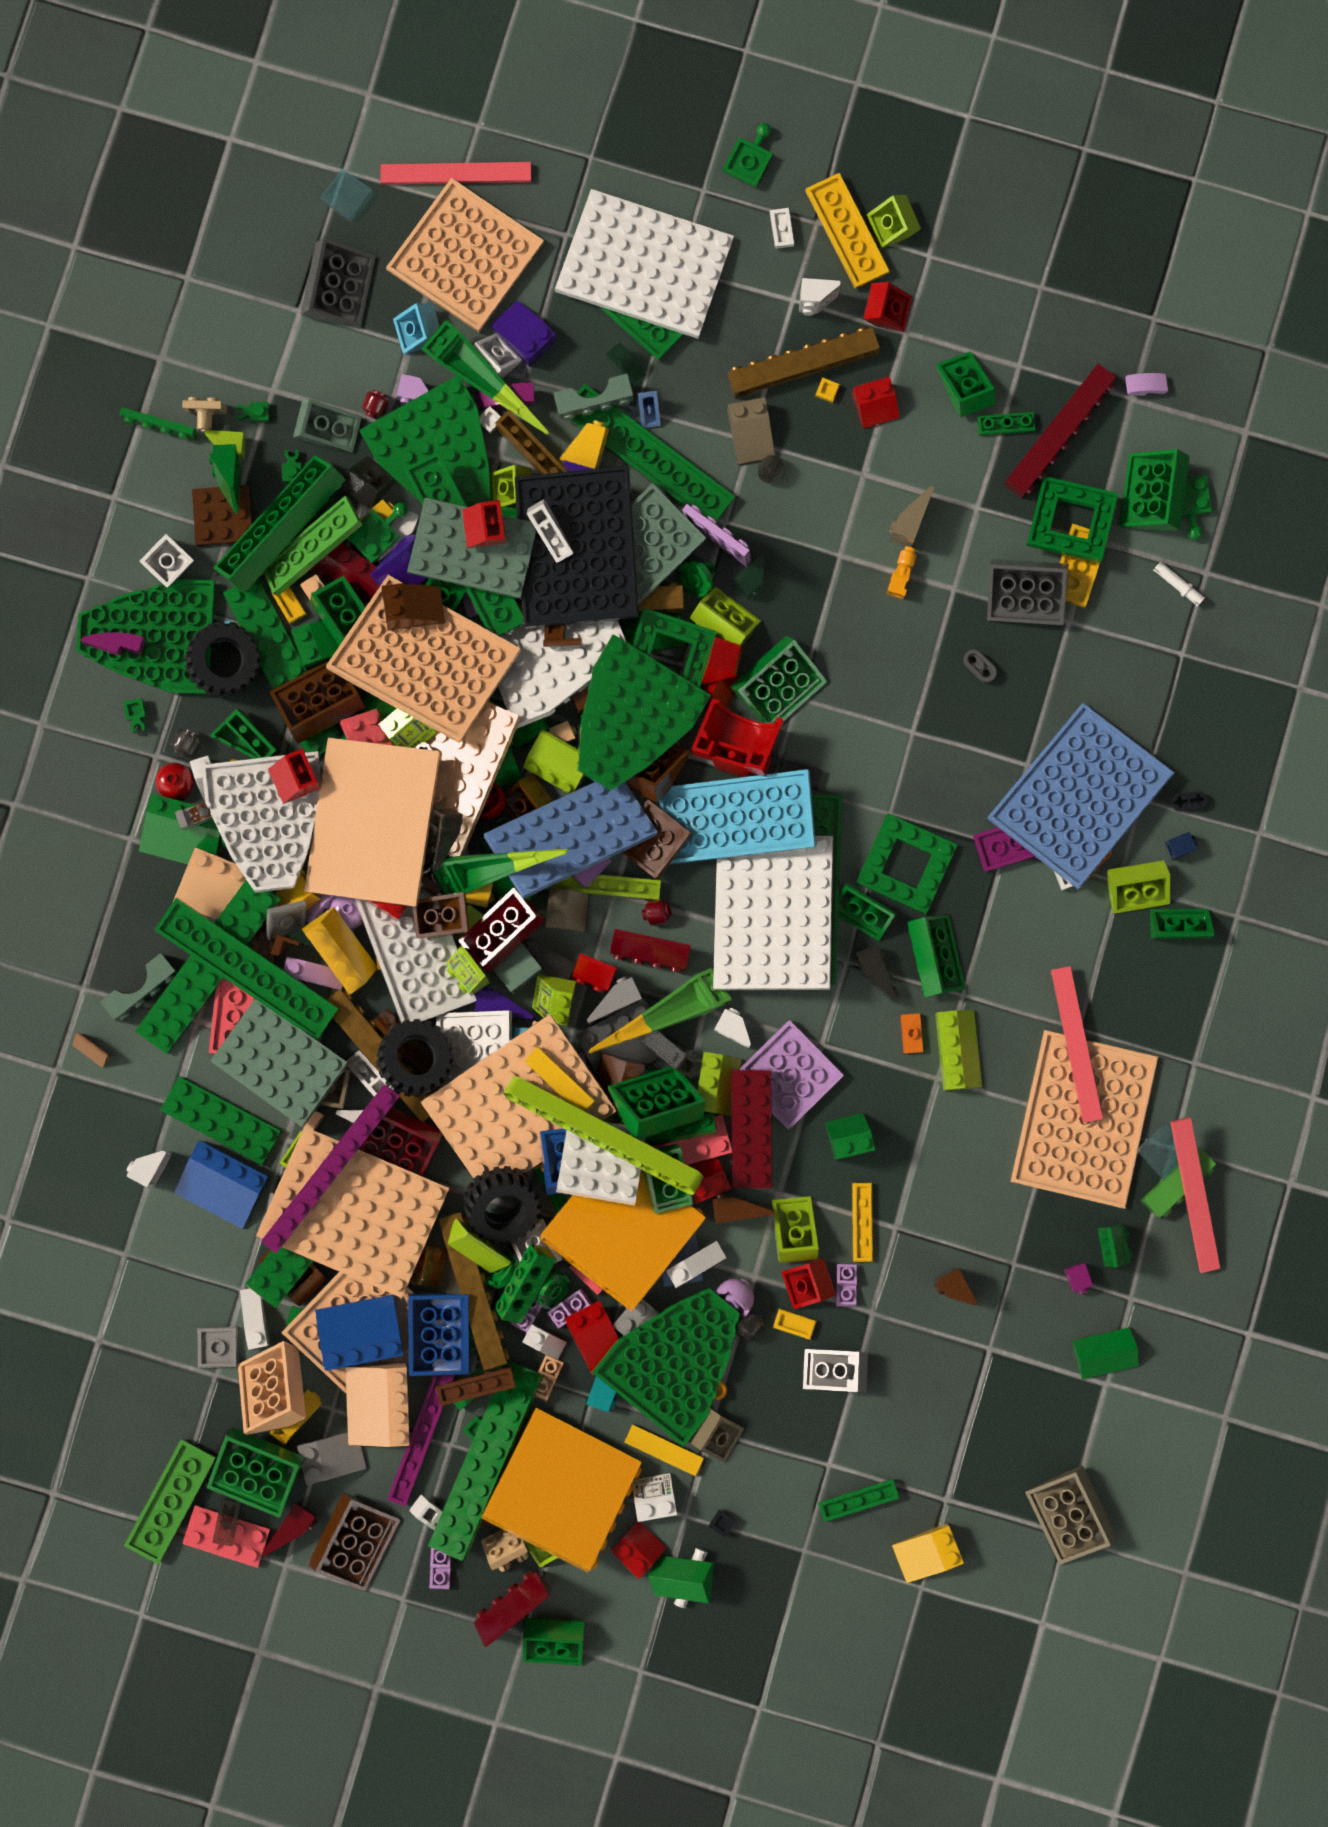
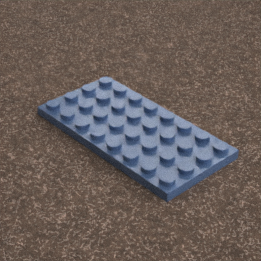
M594 782L485 833L484 838L494 854L569 849L566 854L508 875L524 899L657 836V830L625 782L611 791Z

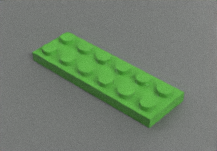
M344 496L292 540L290 545L281 551L278 558L266 568L264 576L274 595L279 596L363 525L348 497Z
M181 1439L124 1546L159 1565L217 1457Z

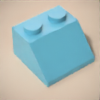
M416 303L393 319L403 354L422 350L421 348L440 327L433 304Z

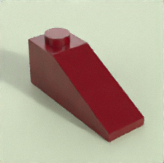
M300 1502L295 1503L262 1552V1555L266 1556L301 1536L307 1530L311 1531L317 1523L315 1520L317 1514Z

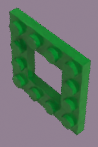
M1044 476L1026 546L1101 563L1118 493ZM1057 500L1095 509L1087 539L1050 530Z
M643 608L632 646L650 657L656 633L692 644L682 677L700 688L717 631Z
M887 813L856 884L926 915L957 844ZM896 839L931 855L917 888L882 873Z

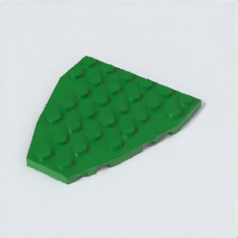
M455 376L359 430L378 465L387 471L419 502L420 500L404 468L439 452L467 507L469 501L477 503L491 501L489 464L478 409L459 377Z
M176 579L168 588L163 584H157L152 588L140 589L117 596L105 604H99L91 610L79 613L76 652L114 673L172 694L207 695L205 694L206 691L203 689L199 690L196 687L197 684L194 681L191 682L190 674L186 672L185 654L187 653L188 644L197 632L213 623L215 581ZM119 632L144 637L146 644L142 655L123 649L122 655L118 656L86 646L81 642V639L93 634ZM212 645L205 654V662L210 671Z
M612 634L592 668L587 700L580 724L577 771L609 791L613 790L647 768L694 726L711 695Z
M707 1288L665 1308L618 1339L592 1370V1373L684 1447L709 1415L710 1409L708 1407H711L712 1401L717 1394L720 1380H722L731 1355V1346L740 1313L710 1288Z

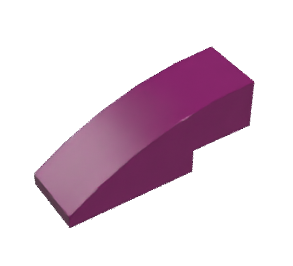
M533 382L507 384L525 406L535 405ZM477 390L478 410L487 409L489 406L492 409H506Z
M119 632L93 634L81 639V642L86 646L118 656L122 655L123 649L142 655L146 644L144 637Z

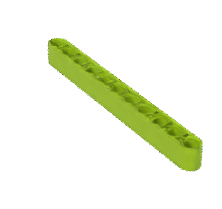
M513 1076L503 1093L510 1101L687 1194L694 1195L703 1179V1175L699 1171L520 1077Z

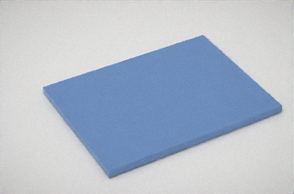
M1082 703L987 819L1079 890L1174 775V772L1094 710Z

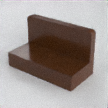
M277 935L271 954L284 959L288 944L303 949L304 945L298 941Z

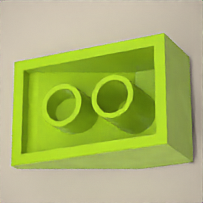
M811 1196L772 1200L778 1262L818 1259L819 1247Z

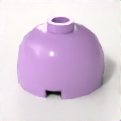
M336 896L332 900L330 908L334 906L350 930L357 929L364 923L355 898Z
M744 1279L726 1280L715 1291L719 1297L740 1313L739 1316H747L754 1304L753 1291L750 1288V1284Z

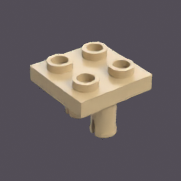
M188 397V400H183L182 408L188 413H197V429H200L201 432L212 430V415L227 414V406L222 401H219V398H207V401H202L197 397Z
M503 1529L481 1540L492 1571L498 1567L500 1571H505L503 1565L508 1570L511 1566L510 1561L515 1558L518 1562H523L521 1555L524 1560L528 1558V1550L524 1540Z

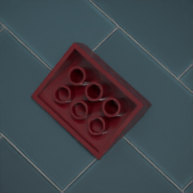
M391 1107L358 1150L422 1176L440 1141L442 1132Z
M537 1569L534 1572L529 1570L522 1576V1582L518 1585L513 1583L506 1589L508 1592L503 1597L497 1596L491 1601L492 1606L487 1610L483 1608L475 1615L477 1618L474 1620V1625L485 1647H488L550 1596L551 1587Z

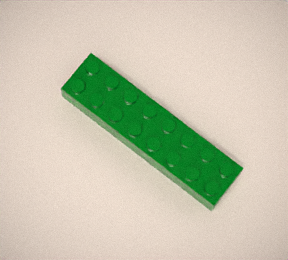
M314 455L213 568L228 583L242 593H245L246 590L252 587L255 580L264 574L266 568L278 558L281 551L290 545L291 540L303 530L307 522L315 517L317 511L329 501L333 493L341 488L342 483L346 479L331 464Z

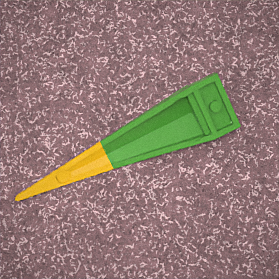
M709 968L689 979L640 1016L590 1048L588 1053H593L713 1012L715 1009L730 1003L731 997L726 990L713 989L714 971L712 968Z

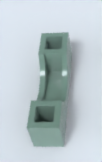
M627 374L609 378L605 391L594 398L581 397L572 388L553 393L559 419L571 420L580 414L584 416L590 415L593 411L599 409L601 411L609 410L612 406L618 404L619 406H625L630 404V401H633V393Z
M160 953L145 965L147 979L140 990L131 994H123L114 990L100 1001L113 1020H125L130 1016L129 1012L132 1009L140 1008L145 1004L147 997L150 995L151 997L155 996L161 991L160 987L162 985L171 983L178 971L164 954Z

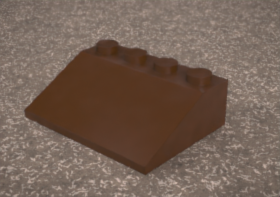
M330 660L270 691L297 744L366 708L353 683L326 668Z
M343 1492L308 1565L316 1573L365 1592L401 1519L360 1498Z

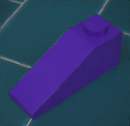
M483 987L482 990L477 992L475 1012L512 1011V1018L534 1021L532 1014L498 992H494V988Z

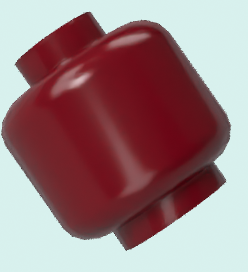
M374 389L372 392H367L362 404V409L366 411L365 415L374 419L377 416H384L389 404V399L386 398L387 395Z
M663 899L647 902L645 909L642 910L644 921H648L651 926L667 923L669 918L672 917L670 904L666 903Z

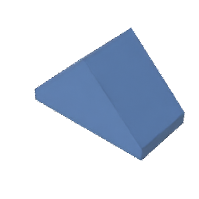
M657 391L638 393L642 427L661 426Z

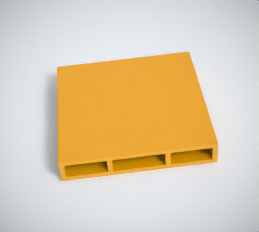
M640 1170L635 1205L572 1195L541 1233L539 1239L633 1312L702 1225L706 1217L703 1216L704 1213L699 1208H693L691 1205L655 1214L643 1171Z
M536 1408L481 1518L588 1573L591 1568L593 1570L596 1568L599 1562L597 1555L600 1550L604 1551L608 1543L606 1536L608 1532H613L617 1523L614 1521L617 1514L621 1515L625 1504H623L625 1496L629 1497L633 1490L632 1481L634 1478L638 1479L642 1468H640L641 1461Z

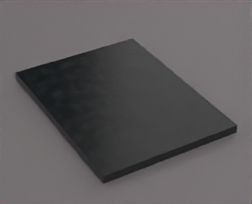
M629 466L515 477L517 519L531 522L527 515L528 508L544 499L573 551L572 555L556 563L541 536L536 532L522 591L523 627L536 628L639 618Z

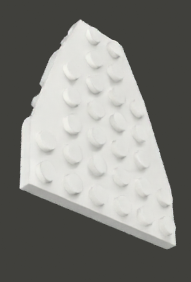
M617 620L566 625L565 639L582 638V646L544 647L545 627L524 628L521 625L499 636L520 648V653L498 685L507 711L521 716L517 728L553 714L555 708L564 702L566 704L570 700V696L577 691L580 693L590 685L592 668L611 635L614 634L626 642Z
M318 751L307 752L305 755L318 782L319 790L285 804L282 803L268 771L272 765L285 755L201 765L206 805L210 808L212 818L232 859L255 893L294 888L310 849L321 786Z

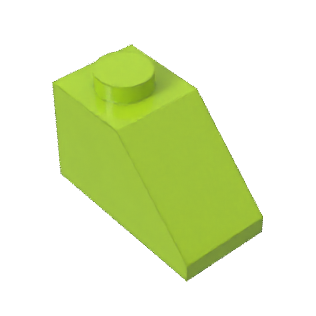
M205 430L206 437L213 445L236 444L239 459L244 460L246 437L243 432Z

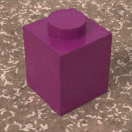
M1085 1263L1064 1269L1072 1292L1077 1291L1078 1294L1089 1291L1088 1287L1093 1286Z

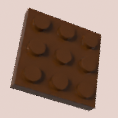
M240 485L239 513H234L219 487L192 489L196 546L235 544L252 525L249 485Z
M648 799L642 806V809L657 830V836L622 853L658 880L693 834Z

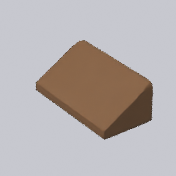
M75 1034L73 1046L99 1066L104 1067L110 1060L111 1055L83 1034Z

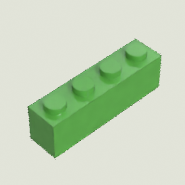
M1197 1147L1202 1177L1207 1178L1213 1173V1167L1216 1163L1201 1147ZM1179 1164L1140 1200L1156 1218L1161 1216L1165 1218L1172 1211L1171 1207L1175 1203L1180 1204L1185 1199Z

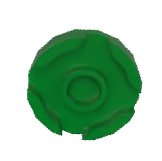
M693 559L682 564L679 569L682 576L679 578L683 588L689 594L694 593L698 595L697 597L699 598L707 595L713 588L712 578L716 575L714 564L708 561L701 563Z
M504 1250V1254L511 1261L510 1265L495 1272H489V1276L486 1277L487 1283L494 1288H502L508 1284L519 1265L517 1255L509 1250Z
M559 1271L549 1275L537 1294L538 1304L544 1309H551V1305L557 1306L560 1304L569 1290L566 1287L567 1283H570L568 1276Z

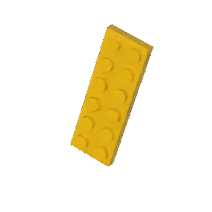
M840 173L806 188L805 192L854 288H860L889 274V269Z

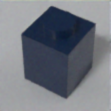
M1190 832L1165 842L1172 860L1197 850L1196 838Z

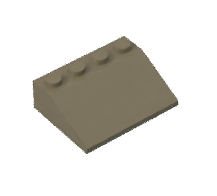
M1083 1466L1067 1471L1025 1492L1059 1565L1111 1546L1116 1541L1117 1536Z

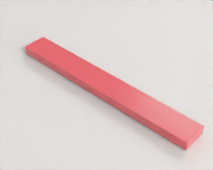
M531 162L380 164L381 185L447 184L451 178L460 184L531 183Z
M1071 966L1051 970L1082 1122L1103 1119Z
M1190 1117L1171 1121L1199 1271L1205 1273L1220 1269L1192 1120Z

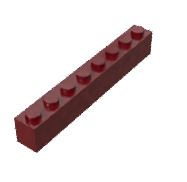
M1098 363L1006 479L1004 486L1020 498H1023L1025 494L1029 496L1035 488L1034 482L1037 479L1041 481L1047 473L1045 468L1048 465L1052 466L1058 459L1056 454L1060 450L1063 452L1069 445L1067 440L1071 435L1073 437L1077 435L1081 429L1079 425L1082 421L1086 423L1093 414L1090 412L1093 407L1098 408L1104 400L1102 398L1104 393L1107 392L1109 394L1116 384L1113 382L1116 376Z

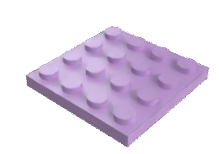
M686 504L682 510L684 516L705 537L748 567L752 562L749 546L741 539L736 541L733 534L726 528L721 530L717 522L711 517L705 518L698 507L695 505L690 507Z
M790 1020L740 1068L772 1069V1114L788 1130L844 1076Z

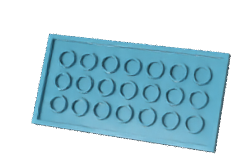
M808 769L767 774L766 776L758 775L672 786L669 792L659 801L660 809L693 834L670 864L816 847L810 770Z

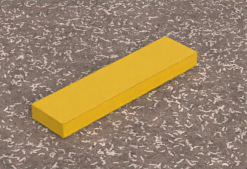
M537 1046L524 1059V1062L569 1104L585 1111L595 1101L540 1047Z
M852 1183L853 1262H873L872 1183Z
M632 1424L624 1443L696 1476L704 1459Z

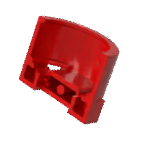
M712 699L691 750L695 756L711 760L717 770L740 777H750L754 773L766 776L772 761L771 753L783 726V719L776 717V722L774 723L752 721L730 711L720 700Z

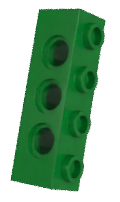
M530 1244L524 1252L518 1267L515 1269L512 1278L506 1285L505 1291L495 1307L502 1320L522 1324L557 1260L549 1248Z

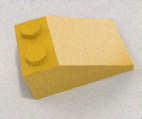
M947 1523L892 1545L906 1583L964 1564Z

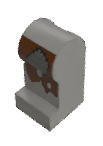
M206 802L175 812L180 828L183 831L213 819Z

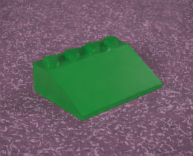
M1179 449L1129 453L1119 527L1158 531L1180 530L1189 455Z
M785 636L736 680L730 688L761 723L776 722V717L782 718L785 721L827 681L797 642Z
M151 793L145 814L139 852L188 865L195 848L218 856L222 844V836L213 819L183 831L180 828L175 812L197 805Z
M676 1065L608 1086L626 1129L638 1140L703 1119L706 1101Z
M232 1427L225 1435L207 1488L280 1518L305 1457L253 1435H245L243 1431Z

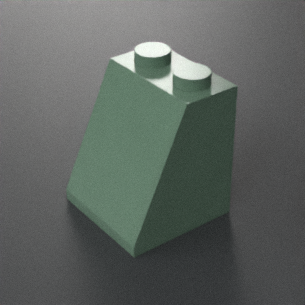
M522 943L493 969L512 995L543 972L540 965Z

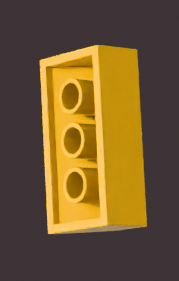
M334 906L302 928L305 935L349 995L363 986L377 970V965Z

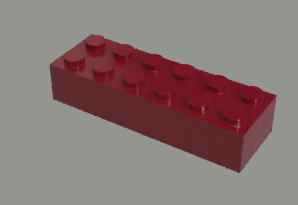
M772 1069L731 1070L732 1188H772Z

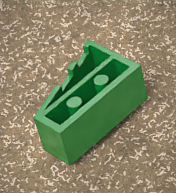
M236 709L210 735L253 759L274 757L281 752V749L240 709Z

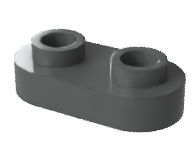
M969 650L965 653L963 657L964 666L981 682H992L997 674L995 666L977 650ZM969 658H975L976 662L970 663ZM983 671H988L989 676L985 677Z

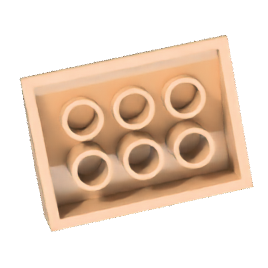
M195 848L175 898L178 897L199 913L217 920L246 878L235 863Z
M283 1341L238 1364L245 1435L288 1427L306 1418L298 1348Z
M405 1362L345 1367L348 1445L408 1446L409 1419L407 1367Z

